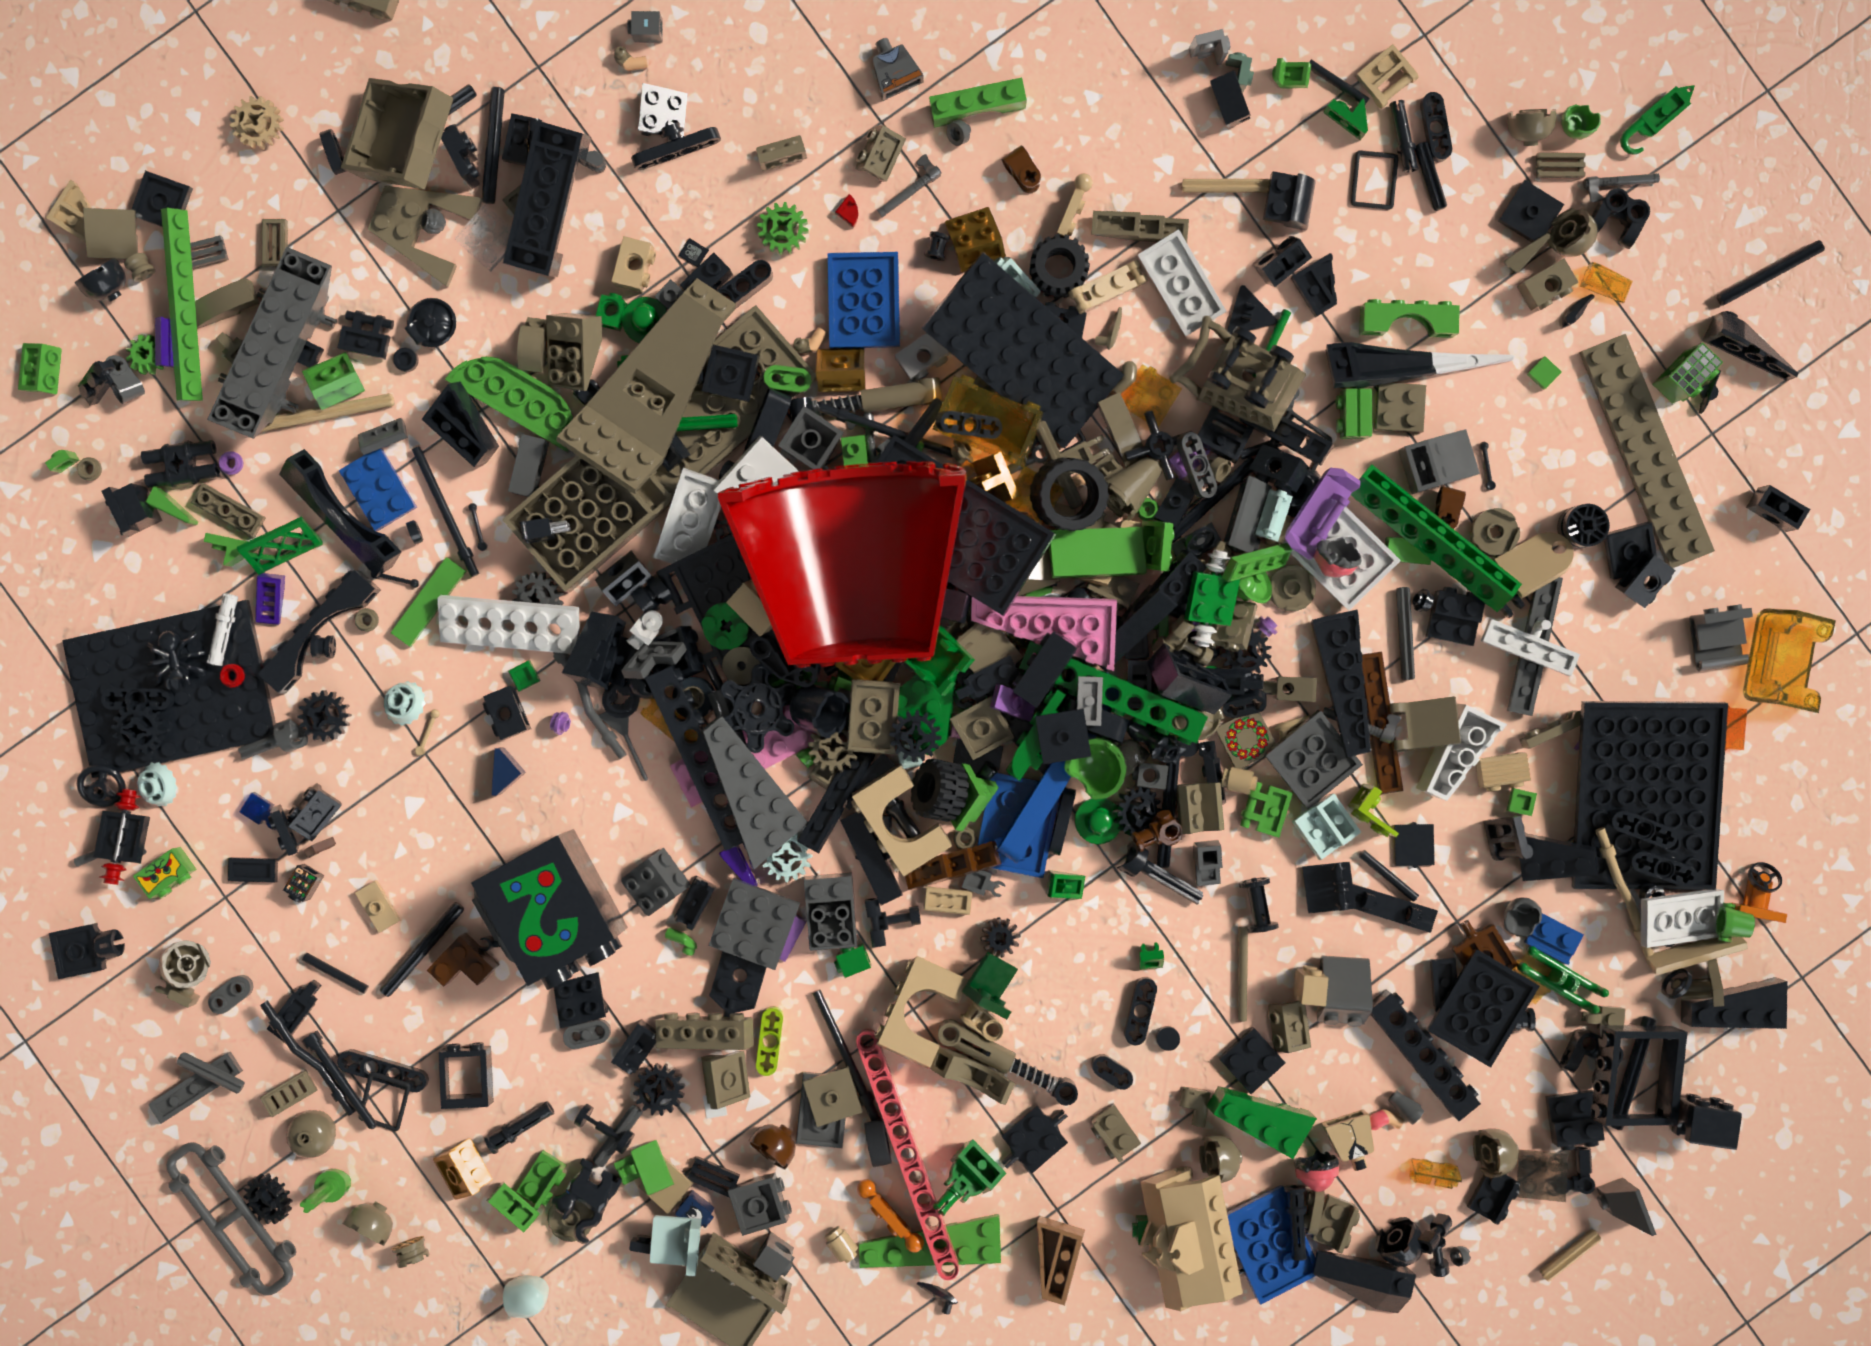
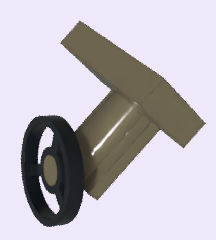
M1717 959L1706 961L1707 978L1692 979V975L1683 968L1670 972L1662 983V993L1669 999L1679 997L1682 1000L1712 998L1714 1007L1724 1006L1723 985ZM1679 973H1686L1687 975L1683 979H1672L1675 975ZM1669 981L1671 982V989H1673L1672 994H1667L1666 991Z

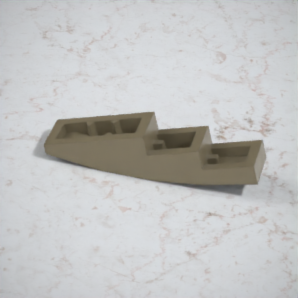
M1093 210L1091 235L1157 243L1179 229L1188 244L1189 219L1165 218L1164 215H1141L1140 212Z

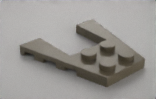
M384 186L368 230L446 287H449L457 265L414 248L422 229L423 213L425 210H429L432 205L475 222L482 205L481 198Z

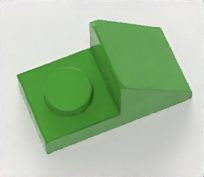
M205 533L204 542L212 543L211 548L226 551L223 562L224 566L232 567L244 559L237 551V546L248 541ZM260 546L250 550V552H255Z

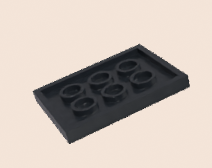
M1475 948L1427 1027V1030L1491 1068L1540 986Z

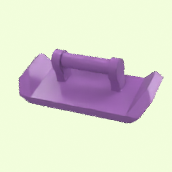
M1331 467L1326 470L1285 533V539L1290 547L1308 560L1312 559L1317 543L1322 539L1326 540L1327 534L1341 512L1350 503L1348 498L1351 493L1360 488L1361 481L1344 469Z

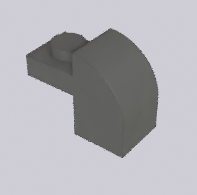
M1219 840L1194 842L1193 858L1195 861L1197 886L1221 884L1220 868H1223L1222 848Z

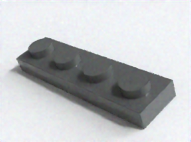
M231 1051L210 1064L233 1076L243 1071ZM194 1074L148 1105L160 1124L218 1088L219 1085Z

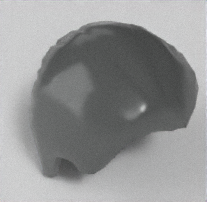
M1519 897L1510 901L1503 914L1504 929L1516 936L1528 937L1532 935L1535 927L1542 920L1541 907L1536 901L1525 897Z

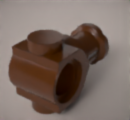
M1163 810L1153 817L1151 823H1149V828L1138 833L1134 831L1131 836L1138 851L1142 852L1145 847L1154 843L1158 845L1164 843L1168 846L1177 844L1182 840V827L1169 810Z

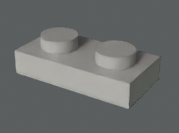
M1078 676L1077 709L1084 708L1086 725L1101 726L1103 677Z

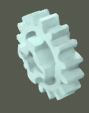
M798 832L783 844L779 851H775L769 856L767 862L763 864V867H770L768 875L777 874L776 880H779L781 876H784L785 882L789 881L790 876L794 880H798L797 873L805 875L804 866H811L807 859L812 858L813 854L807 853L809 848L797 842ZM792 841L795 842L801 848L802 851H797L796 849H794L792 847ZM786 850L794 856L789 859V862H786L785 858L779 856L784 854ZM773 861H777L782 866V871L773 864ZM795 861H802L801 865L792 871V864Z

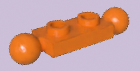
M864 1179L860 1181L857 1185V1193L860 1197L870 1200L869 1203L872 1205L871 1211L879 1219L883 1218L888 1223L887 1228L895 1237L899 1235L900 1238L903 1237L905 1239V1246L910 1252H919L924 1246L923 1237L918 1233L910 1231L911 1228L880 1193L877 1194L875 1192L876 1187L871 1180Z

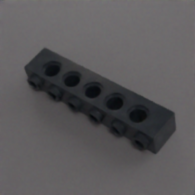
M1384 990L1373 999V1009L1370 1015L1449 1113L1460 1122L1481 1105L1476 1098L1479 1094L1470 1084L1465 1085L1461 1080L1464 1075L1455 1065L1451 1067L1446 1060L1449 1057L1441 1047L1436 1049L1431 1043L1434 1038L1426 1029L1421 1030L1417 1025L1419 1020L1411 1010L1406 1012L1402 1007L1404 1004L1402 998L1396 992L1392 994L1388 990ZM1398 1011V1020L1396 1022H1390V1015L1393 1012ZM1413 1030V1038L1405 1041V1033ZM1428 1048V1056L1420 1059L1419 1054L1421 1050ZM1443 1067V1074L1440 1077H1435V1070ZM1458 1085V1092L1450 1096V1088Z

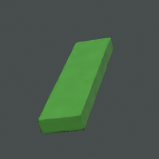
M1288 543L1231 557L1222 578L1230 582L1284 567L1293 549Z
M446 557L391 631V634L409 647H412L438 612L437 598L440 595H450L467 571Z

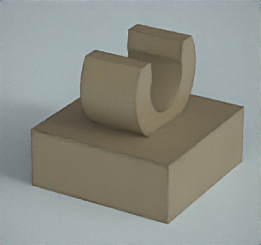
M1111 452L1095 464L1098 470L1103 473L1105 480L1124 470Z

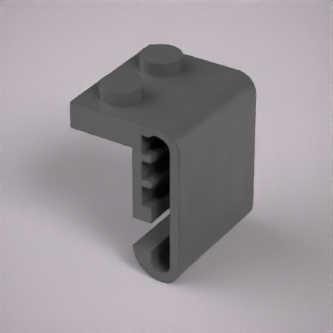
M1742 604L1727 606L1726 611H1719L1718 607L1703 609L1704 614L1691 615L1689 617L1695 666L1698 671L1748 664L1749 654L1742 653L1741 644H1747L1743 618L1753 617L1752 608H1742Z
M1321 955L1319 969L1323 970V974L1328 977L1326 1006L1319 1007L1317 1022H1324L1326 1025L1344 1023L1351 1027L1364 1025L1373 1009L1370 959Z

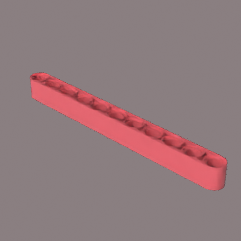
M864 1029L857 1036L856 1044L937 1272L943 1280H953L959 1272L958 1258L944 1219L938 1213L940 1209L935 1210L933 1207L937 1200L883 1049L876 1045L878 1039L874 1038L876 1032L872 1029ZM863 1035L872 1036L874 1039L873 1045L864 1046L861 1043V1037ZM872 1057H877L881 1060L882 1066L874 1069L870 1067L869 1060ZM878 1081H888L890 1088L887 1091H880L877 1087ZM887 1103H895L898 1106L897 1112L893 1114L888 1113L885 1110ZM897 1125H902L905 1127L906 1133L903 1136H897L894 1134L893 1128ZM904 1148H911L914 1151V1156L906 1159L901 1155V1151ZM916 1170L922 1174V1178L919 1181H913L910 1179L909 1174ZM922 1193L928 1194L930 1197V1201L926 1204H922L917 1200V1197ZM929 1216H934L939 1222L935 1226H929L925 1220ZM937 1239H943L947 1245L943 1249H937L933 1243ZM945 1262H951L955 1268L950 1272H946L942 1269V1265Z

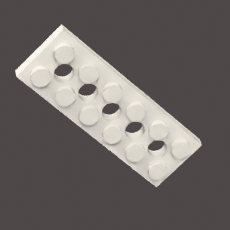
M440 595L437 598L440 642L571 654L580 636L579 607ZM458 616L466 617L468 625H462L458 620ZM481 618L489 619L491 627L483 626ZM504 620L512 621L514 629L506 628ZM527 622L535 623L537 631L529 630ZM550 624L558 625L561 632L559 634L553 633L550 629Z

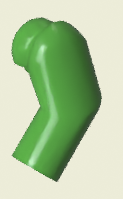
M667 929L665 933L666 939L684 945L682 948L683 954L694 955L697 943L692 938L676 929Z

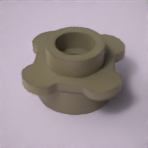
M955 439L953 441L955 446L951 448V453L955 460L959 463H964L966 460L970 463L973 462V457L971 456L972 449L966 442L961 443Z

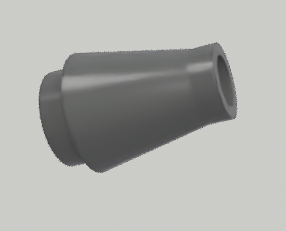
M1398 1090L1388 1099L1406 1123L1409 1122L1414 1125L1424 1113L1421 1104L1401 1094Z

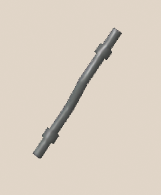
M553 652V658L556 662L565 667L570 655ZM574 680L578 687L585 714L601 734V740L604 744L610 746L619 760L622 759L627 753L616 740L618 737L612 730L610 731L595 712L587 686L581 685Z

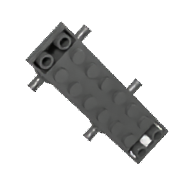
M286 246L267 290L260 288V292L257 293V297L262 298V301L228 375L224 373L219 375L222 378L219 377L218 382L223 383V386L208 416V421L254 439L268 424L273 423L276 414L282 408L296 413L299 405L286 400V392L291 383L289 378L308 338L311 339L315 328L320 323L334 328L337 323V319L325 315V306L329 299L328 289L332 265Z

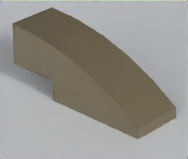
M247 278L240 279L196 300L197 329L241 314V310L260 304L252 281Z
M1120 392L1098 402V409L1107 425L1106 428L1125 468L1147 457V455L1129 461L1125 458L1124 452L1141 447L1143 444Z

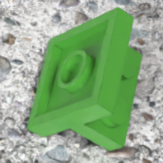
M346 352L302 371L321 410L365 391Z
M963 763L961 767L965 769V773L968 776V797L960 815H957L956 819L950 820L955 830L963 831L970 821L976 822L999 788L995 781L977 778L971 766Z

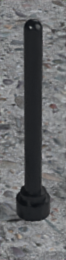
M317 1030L303 1039L301 1042L305 1048L316 1053L366 1126L371 1130L375 1129L377 1122L322 1046L324 1044L322 1041L323 1037Z

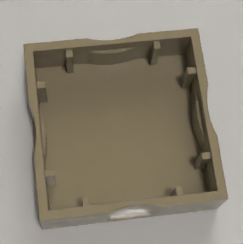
M369 78L359 108L357 123L350 137L341 169L362 179L425 190L453 97L433 86L413 83L397 84L390 80Z

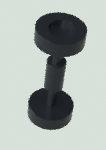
M587 1103L577 1115L574 1124L581 1128L587 1121L595 1125L596 1130L607 1137L612 1136L619 1142L615 1150L623 1154L631 1144L635 1133L627 1130L622 1137L613 1132L614 1129L601 1120L598 1122L590 1117L594 1107Z

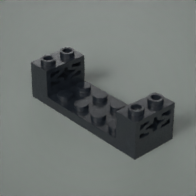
M536 120L504 255V264L550 277H558L563 254L558 253L557 249L579 159L586 161L591 142L590 136Z

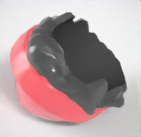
M1344 538L1338 541L1322 540L1316 545L1317 549L1314 559L1323 575L1327 577L1340 578L1350 575L1362 562L1361 555L1353 543L1347 544Z

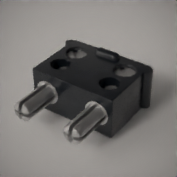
M549 518L519 522L522 540L526 544L556 539L555 533L570 531V527H568L570 525L566 520L552 522Z

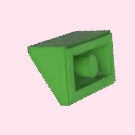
M657 1140L631 1150V1155L648 1196L674 1185Z

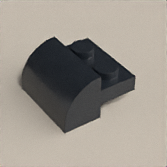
M1273 171L1270 174L1263 220L1282 223L1285 227L1306 231L1309 225L1316 180L1300 173L1291 175Z

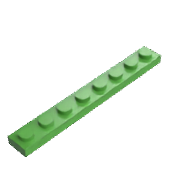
M164 208L161 209L176 399L177 401H203L188 210Z

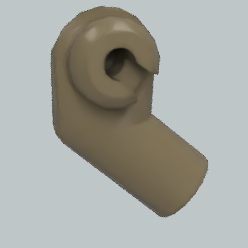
M1127 361L1123 364L1121 372L1124 376L1113 389L1116 393L1120 392L1122 394L1136 381L1137 365L1133 361Z

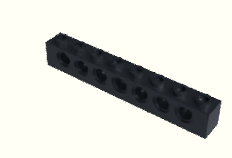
M673 664L647 675L645 679L725 851L742 844L738 827L736 825L729 826L725 822V818L732 815L728 802L720 805L715 801L716 795L724 794L721 781L718 778L716 783H708L705 779V775L709 772L717 775V770L701 731L703 729L702 725L705 724L700 711L695 712L692 705L695 702L693 695L689 689L685 690L682 684L685 681L680 668L676 669ZM667 686L676 687L678 695L674 698L668 697L665 693V688ZM679 707L685 708L688 712V717L679 719L675 714V710ZM688 729L695 730L698 733V738L694 741L688 740L685 736V731ZM698 751L706 752L708 760L699 762L695 758V753Z

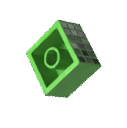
M1702 342L1684 350L1652 385L1672 404L1678 401L1684 402L1689 397L1694 398L1702 391L1701 385L1706 380H1712L1720 372L1718 368L1723 361Z

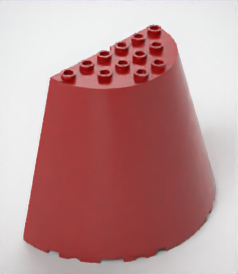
M907 461L906 464L878 462L834 466L835 469L828 470L817 468L792 472L783 475L782 478H777L776 482H773L772 477L761 478L739 484V488L730 487L717 493L722 510L788 665H796L797 668L809 667L814 663H820V666H832L835 664L834 662L854 665L859 663L858 659H867L869 664L881 663L885 659H892V662H904L907 658L926 661L934 656L967 479L966 470L963 467L945 463L943 464V469L935 468V463L926 461Z

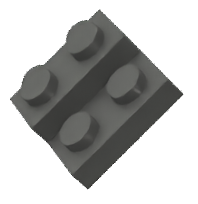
M776 1172L754 1178L751 1182L728 1189L742 1236L787 1223L789 1220V1214H792L791 1204L789 1200H784L782 1194L785 1191L784 1182L781 1177L777 1178Z

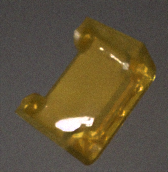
M963 374L960 378L954 376L939 413L941 411H956L996 417L1002 423V432L995 439L945 433L937 428L936 421L932 430L990 455L1001 452L1005 461L1024 468L1043 416V412L1040 411L1041 406L1030 401L1026 405L1017 403L978 387L974 384L975 379ZM971 418L966 419L964 424L968 432L974 427V422ZM944 420L945 424L957 425L956 420ZM981 424V429L993 431L994 426Z
M1772 608L1761 610L1756 617L1743 686L1744 697L1756 703L1819 713L1821 696L1817 690L1807 688L1815 644L1816 642L1824 643L1831 639L1836 620L1799 610Z

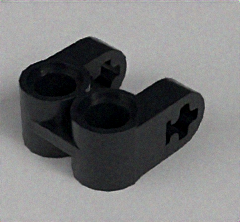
M1614 188L1606 193L1603 199L1598 202L1591 217L1596 222L1597 232L1602 229L1608 217L1618 219L1625 227L1618 240V245L1630 249L1636 242L1651 211L1646 201L1629 197L1625 190ZM1610 198L1616 200L1617 207L1611 205ZM1631 209L1637 211L1638 218L1632 216Z
M1584 1028L1574 1031L1562 1055L1560 1067L1574 1073L1580 1066L1584 1055L1596 1060L1599 1035ZM1586 1037H1590V1044L1583 1047V1040ZM1620 1047V1052H1619L1618 1067H1619L1621 1061L1623 1060V1056H1624L1623 1050H1622L1621 1047ZM1595 1068L1594 1073H1593V1075H1592V1083H1593V1084H1594V1082H1595L1596 1068Z

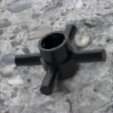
M1153 410L1148 411L1144 415L1151 435L1146 439L1144 446L1124 452L1125 458L1129 461L1148 455L1150 458L1159 460L1165 479L1168 481L1175 478L1168 457L1173 452L1177 438L1181 434L1171 437L1168 433L1159 431ZM1159 439L1163 441L1165 448L1163 452H1161L1160 448L1154 449L1153 444L1157 443Z

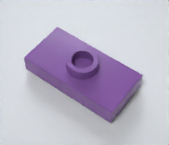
M996 684L990 708L1030 722L1035 706L1015 694L1013 689Z

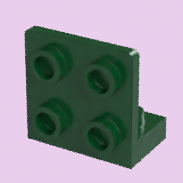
M987 952L961 992L977 1005L1007 1020L1012 1011L1005 1007L1007 1002L1000 997L1018 969Z

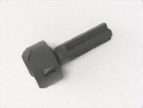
M291 718L275 724L274 734L254 743L244 745L238 749V752L244 760L280 747L285 752H291L308 744V735H305L306 729L300 728Z

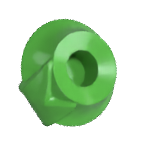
M1263 572L1241 578L1237 593L1238 597L1246 602H1268L1272 595V585L1267 573Z

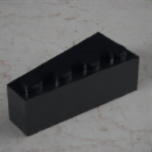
M1773 977L1765 981H1755L1739 987L1725 988L1723 990L1724 1006L1714 1007L1712 998L1681 999V1023L1690 1027L1787 1029L1788 981Z

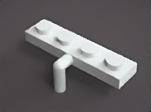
M1489 619L1481 638L1483 643L1566 676H1572L1580 656L1576 652L1540 638L1542 630H1547L1551 627V623L1548 620L1535 622L1531 634H1528L1496 620Z

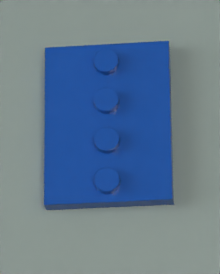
M898 252L827 253L829 348L900 347Z
M996 773L990 781H995L999 788L984 809L977 846L990 841H996L997 848L999 847L1039 782L1038 780L1021 778L1019 781L1012 775ZM1059 798L1020 861L1015 863L999 853L1001 865L991 868L1044 878Z
M1282 1185L1227 1212L1235 1254L1257 1303L1260 1305L1315 1277L1312 1273L1315 1255L1306 1235L1307 1259L1302 1261L1292 1260L1290 1218L1285 1211L1287 1193Z

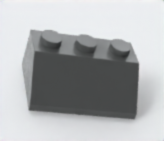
M1251 476L1241 481L1223 541L1231 551L1239 554L1258 550L1261 539L1257 538L1258 535H1255L1269 490H1272L1271 485Z

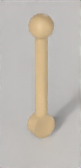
M433 709L430 713L431 719L422 742L415 749L417 755H423L426 752L425 744L435 719L440 715L437 709Z

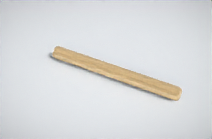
M387 393L337 403L323 410L320 407L296 411V413L276 415L273 423L268 424L261 432L392 407L395 405V400L392 394Z

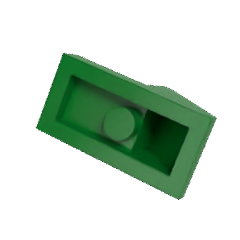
M1333 98L1323 112L1360 141L1368 132L1364 98L1353 112L1349 110V107L1344 102L1336 101Z

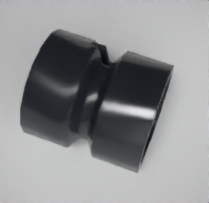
M654 574L646 582L647 585L645 587L641 586L631 594L644 613L651 610L659 611L660 604H668L672 600L671 597L673 595L657 574Z

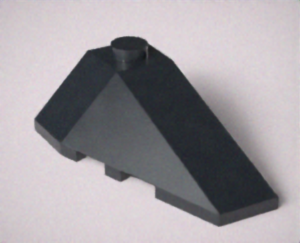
M1723 311L1714 315L1702 340L1703 342L1785 381L1798 377L1799 373L1745 321L1739 319L1737 314L1731 311Z

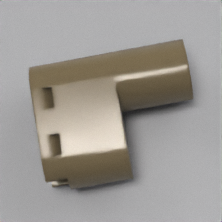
M1183 1086L1179 1106L1194 1109L1191 1125L1204 1128L1208 1112L1206 1106L1210 1101L1211 1092Z

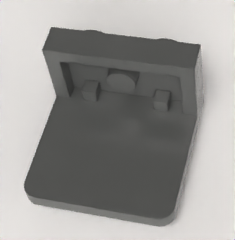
M665 848L656 852L621 879L622 884L646 916L652 915L691 886Z

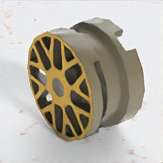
M424 1236L406 1240L392 1248V1252L397 1253L396 1264L398 1268L418 1263L424 1260V1255L429 1257V1250L424 1246Z

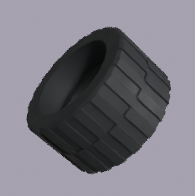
M1062 457L1048 461L1047 464L1039 468L1030 485L1029 496L1033 511L1036 512L1040 520L1054 528L1067 531L1084 530L1094 525L1102 517L1108 505V484L1104 479V475L1094 464H1090L1086 460ZM1072 471L1083 477L1087 485V500L1077 514L1065 517L1059 515L1053 509L1050 501V490L1053 482L1060 474Z

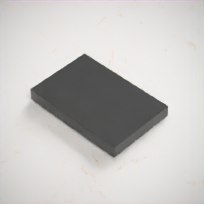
M803 1072L795 1144L843 1148L846 1118L817 1127L803 1084V1080L823 1073Z

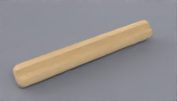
M1183 179L1181 188L1183 193H1267L1270 179Z

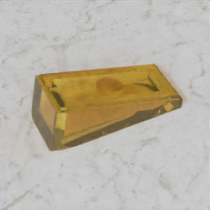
M1591 262L1586 268L1580 287L1625 303L1633 281L1601 264Z

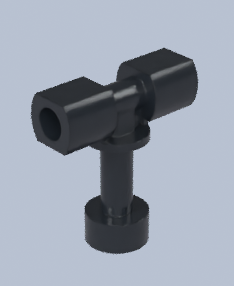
M877 897L865 899L864 901L867 918H870L871 921L870 937L872 948L886 946L885 930H889L888 925L910 921L912 926L921 925L918 906L909 907V912L887 916L886 911L881 912Z
M1438 1213L1430 1223L1431 1231L1425 1230L1418 1239L1421 1252L1433 1253V1259L1429 1265L1430 1272L1435 1277H1445L1450 1273L1449 1262L1443 1258L1442 1248L1446 1245L1443 1237L1452 1227V1219L1449 1215Z

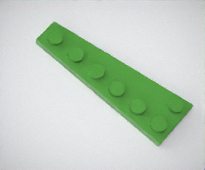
M999 1214L946 1225L959 1265L1001 1263ZM923 1230L912 1232L920 1234L924 1240L923 1248L916 1253L910 1252L906 1248L905 1239L903 1237L900 1238L899 1235L897 1237L890 1235L859 1242L860 1268L933 1266L935 1263ZM937 1239L933 1245L937 1249H943L947 1243L943 1239ZM945 1262L943 1265H954V1264L951 1263V1262Z

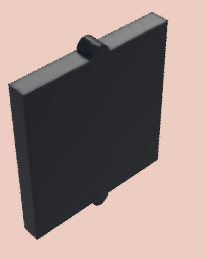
M1416 822L1411 824H1395L1394 830L1399 833L1397 837H1394L1395 866H1412L1417 868L1418 866L1435 865L1434 824H1417Z

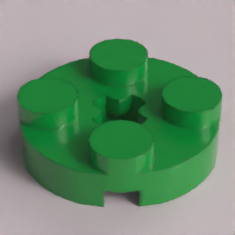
M726 602L712 606L702 620L703 633L711 645L720 650L739 647L748 639L750 634V626ZM723 620L732 622L730 626L731 632L722 630Z

